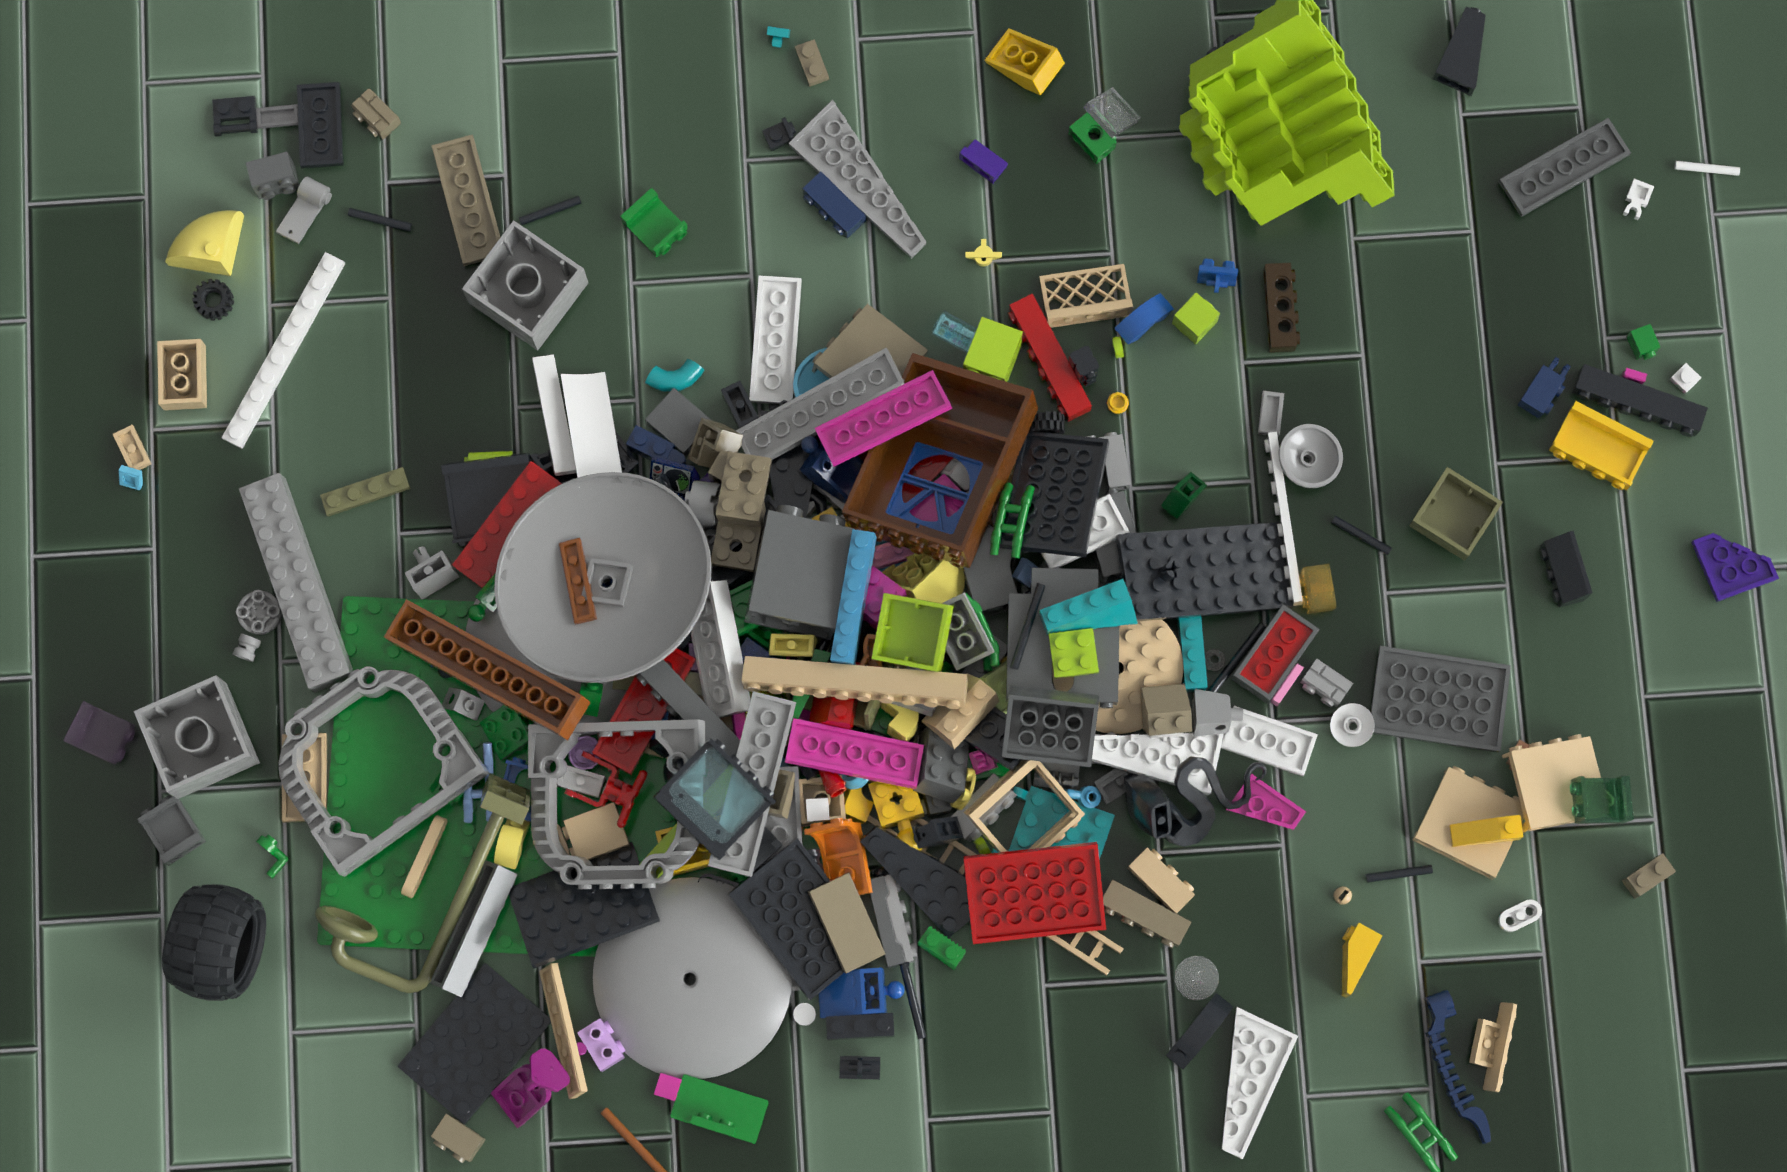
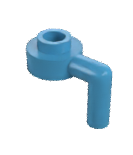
M1084 786L1079 791L1064 789L1072 799H1077L1082 807L1094 808L1100 803L1101 794L1094 786ZM1090 793L1093 794V800H1092V801L1089 800V794H1090Z

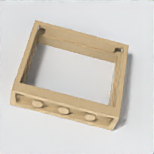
M1022 759L1013 772L1009 770L963 812L997 852L1007 851L979 818L1033 768L1068 808L1069 812L1029 849L1050 847L1054 842L1058 843L1065 837V832L1070 828L1076 827L1081 817L1085 815L1040 761Z

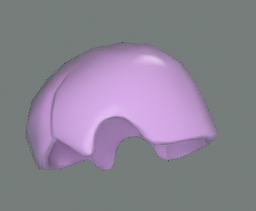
M590 736L578 737V743L568 752L571 764L575 768L582 770L592 769L598 763L581 755L583 751L592 754L598 741Z

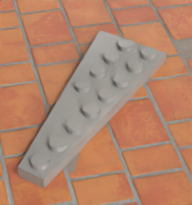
M832 100L789 142V146L818 173L821 171L865 214L866 218L912 259L926 245L924 237L906 213L903 205L898 201L893 190L883 178L882 173L867 150L862 146L857 135L847 123L846 118L836 106V103Z

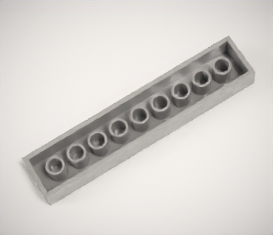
M277 473L239 488L308 689L318 692L338 682L345 681L353 671L286 478Z

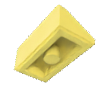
M771 634L769 656L813 657L817 638L815 635Z

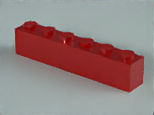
M1030 294L1010 304L1009 313H1007L1012 324L1016 323L1018 329L1023 331L1022 343L1026 342L1029 348L1027 353L1032 362L1036 361L1039 367L1037 372L1040 378L1046 380L1049 385L1047 391L1052 399L1055 398L1058 402V412L1064 414V417L1069 422L1091 411L1092 405L1034 295Z

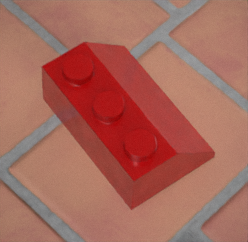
M826 696L825 698L814 697L809 721L853 730L858 699L848 698L847 700H840L831 696Z

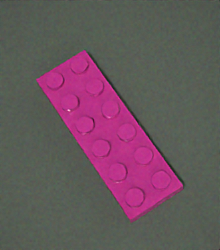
M932 370L816 427L815 431L834 467L952 409Z
M793 718L785 763L916 789L924 745Z

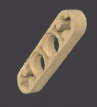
M436 815L403 885L402 895L411 899L414 897L445 830L446 818Z

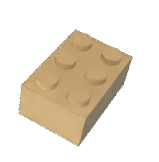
M201 339L157 341L159 406L163 410L207 408L206 345Z

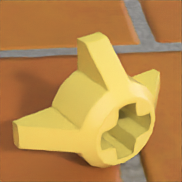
M981 239V246L976 248L975 252H965V258L973 259L977 265L985 267L990 265L992 260L1002 258V252H993L990 247L986 246V239Z

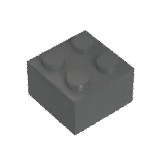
M288 152L245 162L251 186L259 199L269 200L281 193L291 194L299 188L300 183L296 167Z

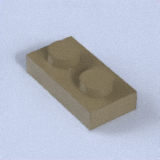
M815 39L795 46V51L809 87L829 80Z

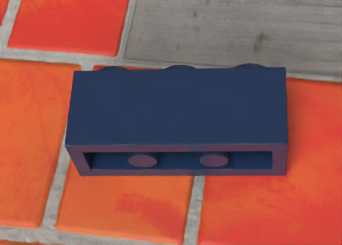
M821 171L802 188L805 202L810 206L814 205L819 210L818 214L825 221L829 220L833 224V229L840 236L843 234L848 239L866 222L865 214Z

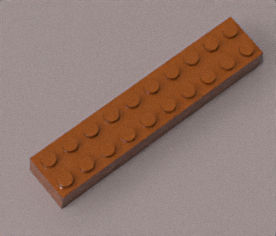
M407 599L384 638L397 647L567 741L590 704V701L581 694Z

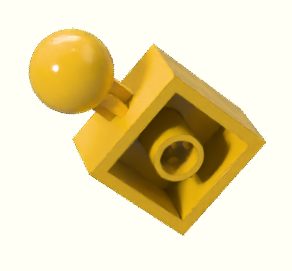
M878 781L868 784L881 827L888 829L898 826L899 833L897 837L909 846L918 849L910 821L924 817L918 793L913 791L912 788ZM895 796L902 798L899 800L900 804L898 805L895 802H890Z

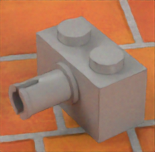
M422 546L418 547L421 554L418 553L417 549L413 551V555L419 564L405 572V575L413 590L421 599H424L459 578V575L443 551L430 557L426 548Z

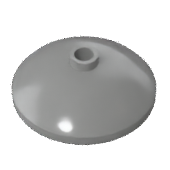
M1304 424L1293 428L1283 438L1279 447V462L1285 475L1295 484L1305 488H1319L1329 484L1339 474L1343 463V452L1339 441L1329 430L1315 424ZM1304 457H1308L1310 462L1306 463Z

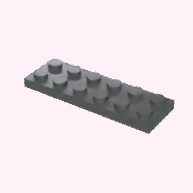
M1607 118L1501 178L1499 184L1522 217L1628 157L1631 152L1610 119Z

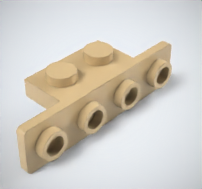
M1501 1002L1496 1023L1485 1019H1478L1469 1063L1487 1068L1483 1090L1500 1091L1504 1067L1507 1062L1509 1043L1512 1038V1028L1516 1018L1517 1004Z

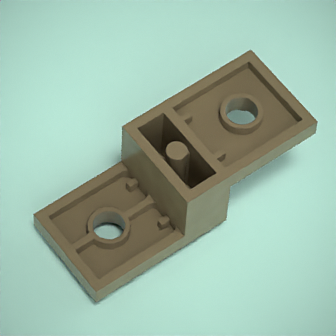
M728 451L716 510L718 524L711 556L712 566L754 572L766 512L764 499L772 462L771 458ZM743 472H750L752 478L748 482H743L740 480V475ZM735 541L742 543V548L738 552L730 550V545Z

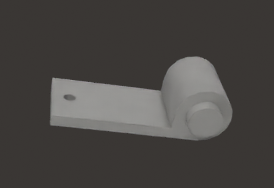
M308 176L300 183L297 191L298 198L276 230L277 234L297 244L300 243L324 204L327 205L332 197L329 187Z

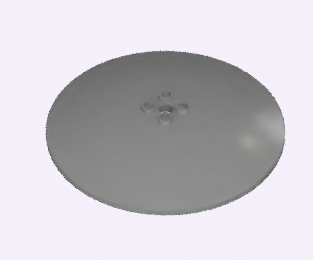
M620 472L596 473L572 479L555 487L535 501L518 519L505 540L495 573V600L503 628L516 648L529 661L542 670L560 678L576 682L600 683L634 676L651 668L671 654L684 641L698 621L706 603L711 581V556L708 541L700 522L686 502L672 490L652 479ZM580 537L597 620L575 625L559 543ZM605 579H613V583L610 587H602V583ZM584 586V587H583V591H582V596H584V597H585V600L587 601V596H586V591H585V586Z

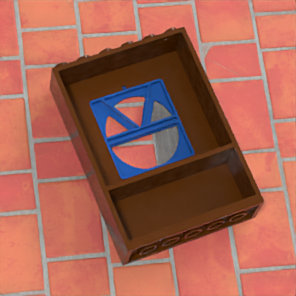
M912 353L902 375L904 382L907 383L933 370L952 409L869 449L844 505L842 514L848 527L855 528V530L874 532L878 542L884 540L890 542L896 548L905 547L915 554L922 555L924 553L930 555L936 561L945 560L957 568L966 567L970 569L998 504L1001 492L1007 483L1038 411L1037 402L1032 389ZM935 455L950 456L957 459L966 468L970 479L969 493L909 475L908 473L918 462ZM904 483L924 489L907 503L903 502L902 489ZM934 493L938 520L930 522L914 517L910 510ZM944 495L964 502L961 508L950 517L946 516Z

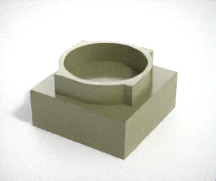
M1447 467L1409 526L1465 561L1503 501Z

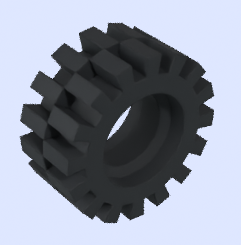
M208 279L207 283L205 281L201 282L202 286H196L197 291L193 292L194 298H192V301L201 316L215 321V318L221 320V316L225 315L226 317L229 315L227 312L233 309L231 305H234V296L224 282L221 283L218 279H215V281ZM212 292L221 295V302L216 307H209L205 302L207 295Z
M1049 411L1045 413L1038 412L1029 431L1064 434V414L1060 412L1050 413Z

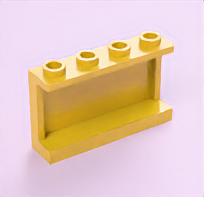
M1575 401L1549 451L1553 452V456L1560 460L1566 459L1572 462V465L1577 469H1586L1592 472L1593 477L1611 482V485L1616 489L1628 490L1654 441Z

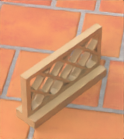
M1124 264L1039 276L1046 320L1051 328L1127 317L1133 312ZM1120 271L1121 278L1117 283L1108 278L1111 272ZM1090 275H1097L1101 278L1096 286L1087 281ZM1069 278H1076L1080 281L1075 289L1066 284ZM1054 281L1059 286L1052 292L1046 288L1045 282ZM1104 281L1114 286L1108 294L1099 289ZM1083 284L1092 289L1087 297L1078 292ZM1062 287L1071 292L1066 300L1057 295ZM1118 289L1125 293V299L1116 300L1112 295ZM1095 292L1105 297L1101 303H1095L1090 300ZM1074 295L1083 300L1080 306H1073L1069 303ZM1053 298L1062 303L1059 309L1050 310L1049 303Z

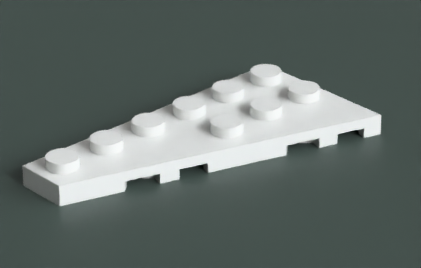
M1173 733L1153 736L1139 734L1095 736L1092 761L1138 775L1145 774L1151 779L1175 785L1174 777L1177 766L1190 756L1207 759L1216 771L1224 734L1194 736L1193 733ZM1194 769L1188 776L1190 784L1205 795L1211 794L1212 788L1205 772L1202 769Z
M1236 1007L1221 1150L1243 1159L1298 1036Z

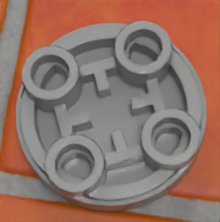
M255 590L243 597L236 609V615L239 623L246 631L256 635H263L271 632L278 626L282 611L278 600L272 594Z

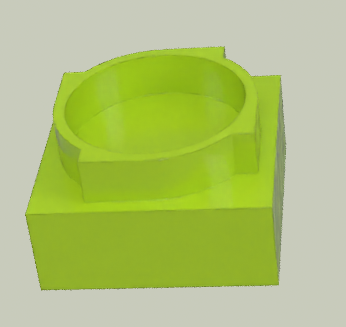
M884 593L872 659L941 672L954 606Z

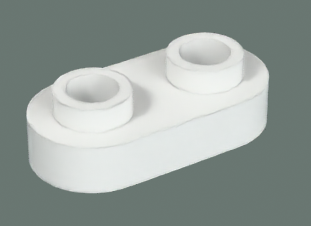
M1526 900L1503 911L1498 918L1500 928L1506 932H1513L1538 920L1542 913L1541 906L1535 900ZM1526 908L1532 909L1533 913L1531 916L1526 914ZM1507 917L1512 918V925L1506 923Z

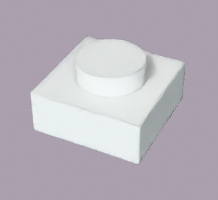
M1685 363L1669 380L1686 394L1701 377Z

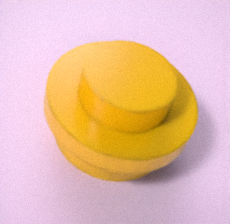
M1120 392L1111 394L1107 400L1108 409L1115 414L1125 412L1129 405L1127 396Z

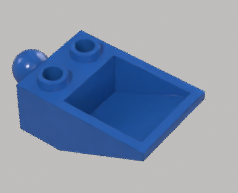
M883 968L856 969L843 973L819 993L820 1018L887 1013L886 995L893 999H898L904 994V986L899 981H893L888 986H885ZM872 977H876L878 979V983L876 985L870 984V979ZM874 999L879 1001V1006L876 1008L871 1005Z

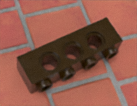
M1291 263L1265 264L1263 278L1269 353L1295 351L1297 345L1300 344V332H1296L1295 325L1299 323L1298 311H1294V303H1297V291L1293 290L1292 284L1296 280L1295 269H1291ZM1282 283L1286 289L1280 291L1275 287V284ZM1284 304L1288 310L1280 311L1277 305ZM1284 324L1289 328V331L1282 332L1278 326Z

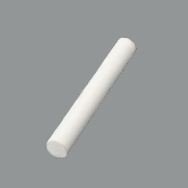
M1675 161L1674 169L1740 175V167L1683 161Z

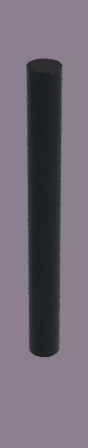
M1037 583L1010 665L1012 669H1019L1045 589L1043 584Z
M1259 623L1207 691L1218 692L1266 629L1263 624Z

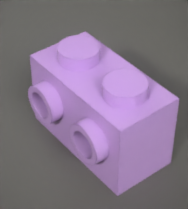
M600 1018L577 1033L586 1045L597 1067L603 1072L624 1059L623 1052L626 1050L620 1040L615 1041L611 1033L614 1030L609 1022H603Z

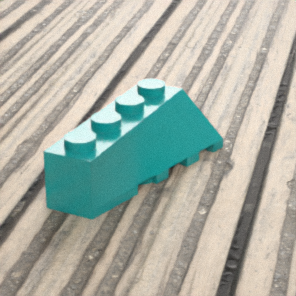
M1124 579L1039 611V616L1047 635L1049 633L1138 624Z

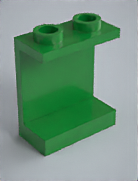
M650 188L620 216L622 223L656 257L661 254L665 255L671 249V244L676 240L680 241L683 239L688 230L687 223L684 220L681 222L665 206L653 188Z

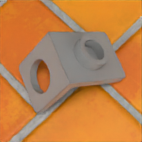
M449 688L442 706L444 709L458 712L476 721L484 705V700L461 689ZM455 694L452 703L449 704L450 697Z

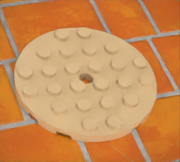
M1162 619L1137 621L1138 624L1120 626L1119 662L1122 663L1123 670L1119 673L1118 704L1113 705V708L1110 709L1100 708L1099 705L1096 731L1124 734L1143 729L1141 687L1181 684L1183 677L1181 649L1173 631ZM1052 666L1054 688L1058 691L1070 690L1074 683V676L1054 679Z

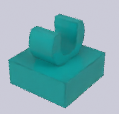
M768 26L767 35L773 36L772 46L782 47L783 37L790 38L791 30Z

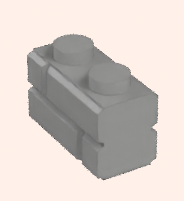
M1318 659L1315 660L1300 682L1303 684L1302 688L1312 695L1314 693L1322 697L1321 701L1329 707L1333 705L1337 707L1353 685L1351 681Z

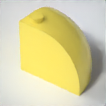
M234 210L217 211L192 221L173 241L166 257L167 265L231 276L244 219L243 213Z
M924 553L922 555L912 554L906 557L908 561L897 567L893 564L882 571L883 574L906 590L907 597L943 603L962 594L964 591L965 576L963 567L957 568L945 560L936 561L930 555Z

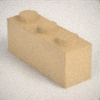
M1146 848L1127 869L1170 911L1177 914L1195 896L1192 892L1194 888L1186 880L1182 882L1177 877L1178 872L1171 865L1166 866L1161 861L1162 856L1155 849L1150 851Z

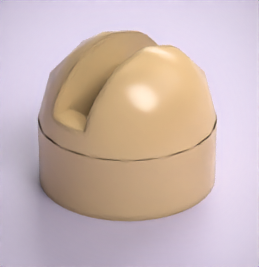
M1339 887L1334 892V900L1340 905H1345L1350 902L1352 892L1347 887ZM1346 890L1348 894L1341 901L1339 896Z

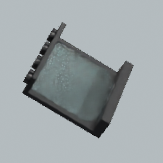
M709 738L653 798L720 861L726 855L725 852L776 801L772 798L775 794L767 786L762 788L757 783L759 779L750 770L745 772L740 767L743 763L734 754L730 757L724 751L726 746L720 740L716 739L714 741L712 738Z

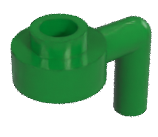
M269 834L266 837L261 835L256 842L277 859L266 873L273 879L288 862V856L276 847L278 842Z

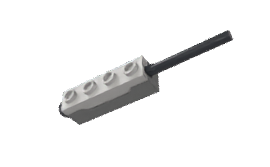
M877 867L873 872V877L877 878L871 879L873 893H870L885 952L887 967L900 966L918 1040L926 1038V1033L909 969V963L914 962L913 957L917 956L914 943L910 944L908 935L912 934L909 921L904 922L903 913L907 912L904 900L899 901L897 893L901 891V887L884 867Z

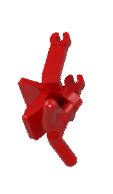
M583 751L581 756L611 769L612 773L600 796L599 802L568 788L565 794L595 807L605 806L608 800L622 805L623 808L618 818L617 826L619 828L625 827L633 808L635 797L638 796L647 778V772L641 770L632 786L618 779L620 771L617 767L595 757V755Z

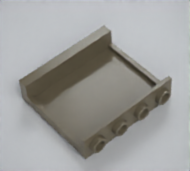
M867 304L863 309L859 308L854 313L853 320L850 323L846 322L842 326L837 338L832 337L826 345L827 349L823 353L819 352L814 357L812 372L815 373L819 370L828 378H832L887 348L902 376L912 353L926 357L928 350Z

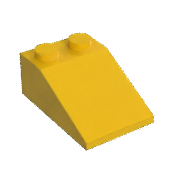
M1009 28L985 59L987 64L1012 81L1038 95L1044 92L1065 64L1057 48Z
M1357 923L1354 926L1351 925L1350 928L1348 927L1342 938L1345 940L1342 956V996L1345 998L1353 993L1382 938L1381 934L1361 923Z

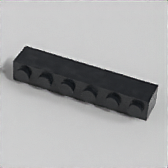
M1586 364L1581 367L1572 391L1582 400H1594L1602 407H1613L1622 414L1639 416L1638 418L1644 422H1656L1664 429L1671 430L1673 428L1687 437L1696 436L1700 432L1708 407Z

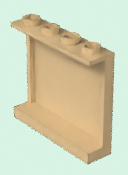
M1581 734L1568 737L1567 741L1557 738L1548 741L1549 744L1542 745V742L1529 744V748L1525 749L1522 748V745L1509 748L1510 752L1502 755V758L1509 757L1525 819V822L1522 823L1523 832L1600 818L1610 814L1590 736L1582 738Z
M1453 766V768L1448 767L1412 840L1493 880L1496 878L1513 841L1452 847L1450 824L1520 815L1522 823L1524 815L1520 799L1517 796L1511 798L1505 795V791L1499 787L1493 786L1491 788L1485 785V781L1479 777L1473 776L1471 778L1465 775V771L1456 766Z

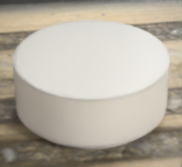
M801 1003L795 1007L793 1016L799 1025L807 1026L815 1020L816 1012L812 1005Z

